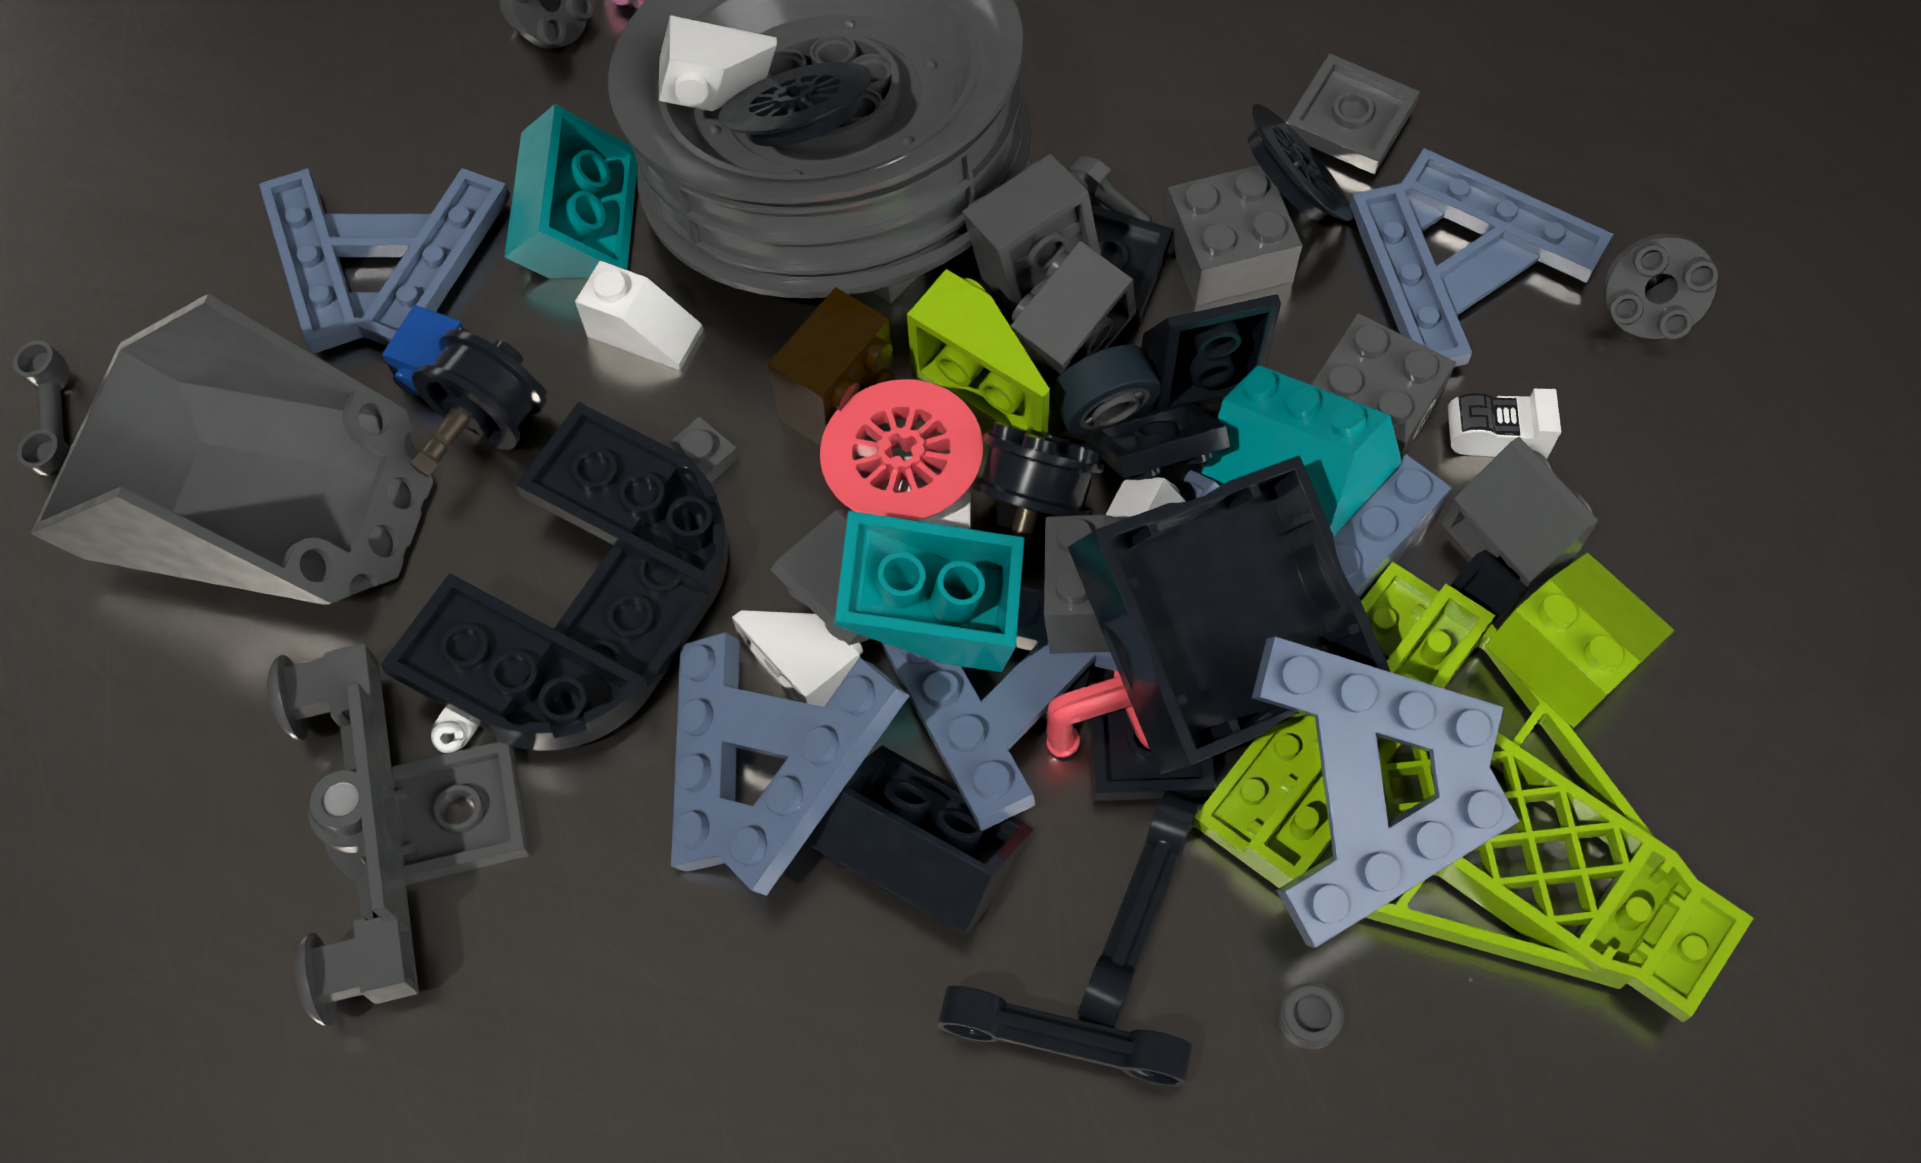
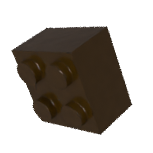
M835 287L768 363L779 421L820 446L823 433L831 417L837 410L841 411L853 395L872 385L895 380L889 319Z

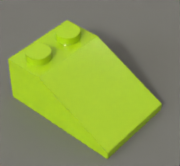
M946 269L907 313L911 373L926 382L939 385L951 391L964 401L972 411L992 423L1000 422L1027 430L1026 434L1036 436L1038 431L1048 433L1050 389L991 295L987 294L985 289L976 281L969 278L962 279Z
M1587 552L1550 578L1516 608L1485 646L1574 728L1675 630Z

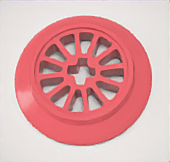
M912 379L878 383L853 395L842 410H837L831 417L823 433L820 445V464L825 481L830 490L844 505L855 512L913 521L935 515L961 498L974 482L983 457L981 429L975 415L966 403L957 395L939 385ZM907 419L905 426L902 428L897 427L895 420ZM919 421L926 422L922 427L916 430V426ZM888 423L890 431L884 432L878 426ZM938 432L942 433V435L933 437ZM866 436H870V437H871L873 440H875L876 442L868 441V440H863V439H864ZM901 447L905 452L911 451L912 457L904 461L900 456H893L892 451L895 448ZM946 450H950L949 454L940 453ZM856 456H864V458L855 460ZM929 468L943 471L941 472V474L937 475ZM871 473L867 478L861 477L862 475ZM914 477H920L928 485L918 488ZM889 479V483L886 490L878 489L885 481ZM902 480L907 481L910 488L909 492H898Z

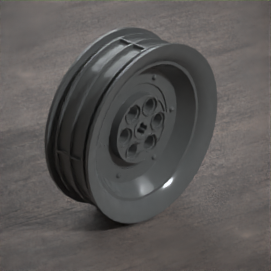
M646 0L626 24L617 40L610 60L608 95L615 120L623 136L634 150L638 164V192L643 211L652 230L669 251L693 270L717 282L753 293L786 298H824L837 287L848 295L901 283L948 262L972 246L962 211L978 198L986 196L1021 173L1024 168L1029 166L1032 151L1031 124L1027 107L1020 94L1018 76L1024 53L1023 25L1019 9L1014 0ZM670 15L776 37L777 46L767 78L802 66L838 61L864 65L872 73L869 86L857 99L858 109L847 122L821 136L783 146L756 145L748 140L746 134L725 128L719 122V113L723 106L714 111L659 101V58Z

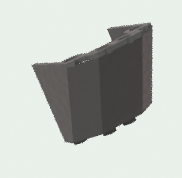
M208 293L119 344L31 534L85 560L327 605L398 578L404 563L403 555L406 547L410 546L422 514L421 507L424 499L428 498L433 485V479L431 475L426 477L420 474L410 464L417 454L409 436V433L413 431V427L405 408Z

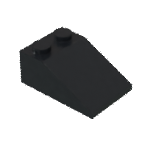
M1278 294L1168 317L1143 333L1141 348L1146 351L1161 383V393L1155 403H1153L1155 411L1188 401L1197 406L1221 402L1257 365L1266 368L1281 307Z

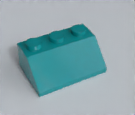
M556 104L521 132L504 257L547 278H590L599 261L627 270L638 169L631 145Z
M1257 365L1223 399L1217 420L1226 425L1230 447L1213 452V457L1204 462L1201 474L1221 486L1230 480L1300 455L1334 536L1402 464L1389 414Z

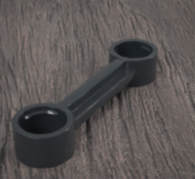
M1164 792L1110 934L1089 980L1078 1015L1114 1028L1175 866L1186 843L1199 804L1172 793Z
M948 986L946 988L937 1024L943 1031L962 1038L980 1042H997L1001 1040L1122 1069L1124 1073L1136 1079L1173 1087L1185 1085L1192 1051L1191 1043L1170 1034L1151 1030L1123 1031L1009 1004L995 994L965 986Z

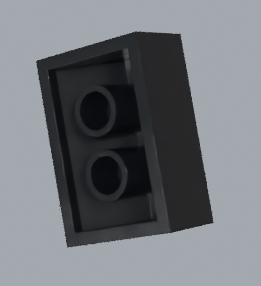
M881 745L860 764L815 827L809 845L827 855L828 859L835 865L857 872L878 884L884 893L906 900L930 914L931 918L938 924L947 928H954L966 935L988 910L1029 841L1034 829L1010 817L981 831L957 786Z

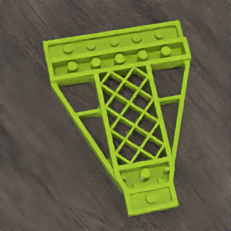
M1392 561L1361 601L1390 671L1445 689L1475 648H1481L1487 653L1532 713L1513 741L1497 733L1490 766H1494L1504 774L1508 790L1504 794L1520 821L1516 823L1518 833L1497 835L1473 850L1480 852L1484 872L1461 857L1432 875L1444 879L1522 934L1529 942L1410 909L1408 903L1423 882L1406 891L1396 905L1387 903L1365 918L1613 988L1621 989L1624 985L1629 984L1681 1022H1685L1693 1016L1754 918L1698 881L1677 852L1653 836L1570 725L1485 646L1497 632V629L1492 624L1495 617L1494 614L1446 583L1440 591H1437ZM1301 715L1272 727L1266 734L1255 738L1198 811L1192 822L1194 827L1278 888L1312 869L1331 843L1315 717L1309 715ZM1536 724H1540L1594 796L1520 747ZM1376 736L1387 819L1389 822L1420 803L1413 802L1395 805L1389 777L1418 774L1425 800L1435 794L1431 775V760L1427 758L1426 751L1412 747L1415 761L1389 764L1403 744ZM1545 801L1554 807L1560 828L1532 831L1526 803ZM1598 837L1607 843L1614 865L1586 868L1579 839ZM1564 841L1571 870L1543 873L1536 844ZM1522 846L1529 875L1500 878L1493 849ZM1614 878L1596 905L1590 880ZM1575 882L1582 913L1554 916L1547 885ZM1532 887L1537 909L1510 890ZM1583 925L1576 936L1563 928Z

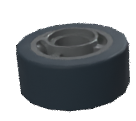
M1118 345L1086 356L1067 368L1056 379L1051 392L1068 432L1076 435H1089V430L1110 426L1142 414L1159 397L1161 383L1143 348L1137 345Z

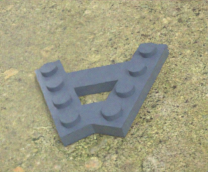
M1425 148L1421 151L1402 183L1353 193L1349 204L1400 334L1455 361L1454 367L1467 365L1472 355L1471 348L1457 315L1538 261L1587 283L1613 236L1611 232ZM1446 218L1482 235L1436 266L1422 231L1440 219Z
M308 168L259 183L303 337L311 353L314 354L362 337L388 346L414 304L436 312L510 198L506 183L461 168L431 214H325L315 180ZM339 257H402L380 292H349Z
M1023 586L1020 588L1016 647L1029 650L1030 652L982 701H980L961 666L943 664L882 642L886 656L906 693L910 695L909 698L981 831L1035 806L1034 795L1011 756L1009 749L1048 710L1050 701L1054 697L1063 694L1091 664L1092 666L1118 671L1110 652L1050 654L1044 619V591Z
M724 632L684 644L680 648L671 867L689 872L725 863L751 891L767 896L910 695L873 664L860 657L824 707L738 689L740 640ZM737 748L787 759L754 806L735 802Z
M1278 637L1267 638L1252 699L1315 717L1333 856L1276 890L1305 944L1316 948L1520 822L1490 768L1504 707ZM1376 736L1430 753L1435 794L1389 822L1387 819Z

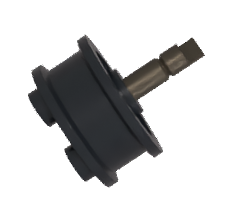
M456 327L446 331L440 338L439 347L441 352L431 365L419 366L413 373L412 382L417 392L433 410L444 418L432 434L433 438L428 439L410 463L417 472L429 477L448 452V448L452 447L462 432L489 446L504 450L513 449L520 440L518 427L528 414H538L546 404L547 391L521 365L523 362L522 355L510 344L501 340H496L492 344L464 328Z
M994 422L992 431H985L983 441L989 444L990 448L982 477H976L971 484V488L992 498L1017 506L1010 535L1024 537L1022 563L1024 565L1029 551L1028 544L1031 543L1039 513L1056 516L1092 514V509L1085 504L1094 473H1103L1105 463L1101 461L1103 452L1087 446L1070 443V439L1055 434L1038 431L1036 436L1026 434L1027 430Z

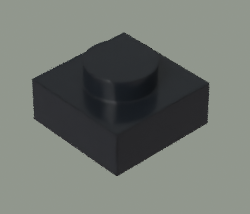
M1487 550L1476 554L1450 585L1494 614L1495 617L1492 621L1494 627L1528 589Z

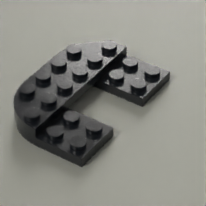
M578 402L516 484L519 496L613 545L553 629L449 573L380 664L386 675L479 725L484 729L488 737L503 744L528 750H561L583 745L607 735L630 719L649 698L680 652L681 646L687 642L712 605L723 583L727 568L728 542L724 518L718 503L717 494L706 476L691 461L673 449L581 402Z

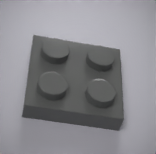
M1329 53L1286 123L1308 146L1375 174L1415 108L1420 91Z

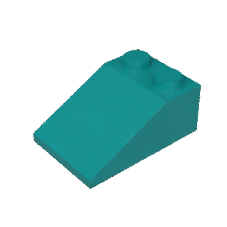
M848 511L834 626L943 664L1002 672L1016 648L1024 537Z

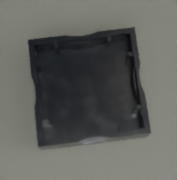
M1300 455L1230 480L1194 500L1167 503L1096 529L1068 546L1070 555L1160 774L1194 765L1262 736L1280 723L1305 715L1252 699L1267 638L1278 637L1391 672L1362 602L1349 584L1341 568L1334 545L1333 533Z

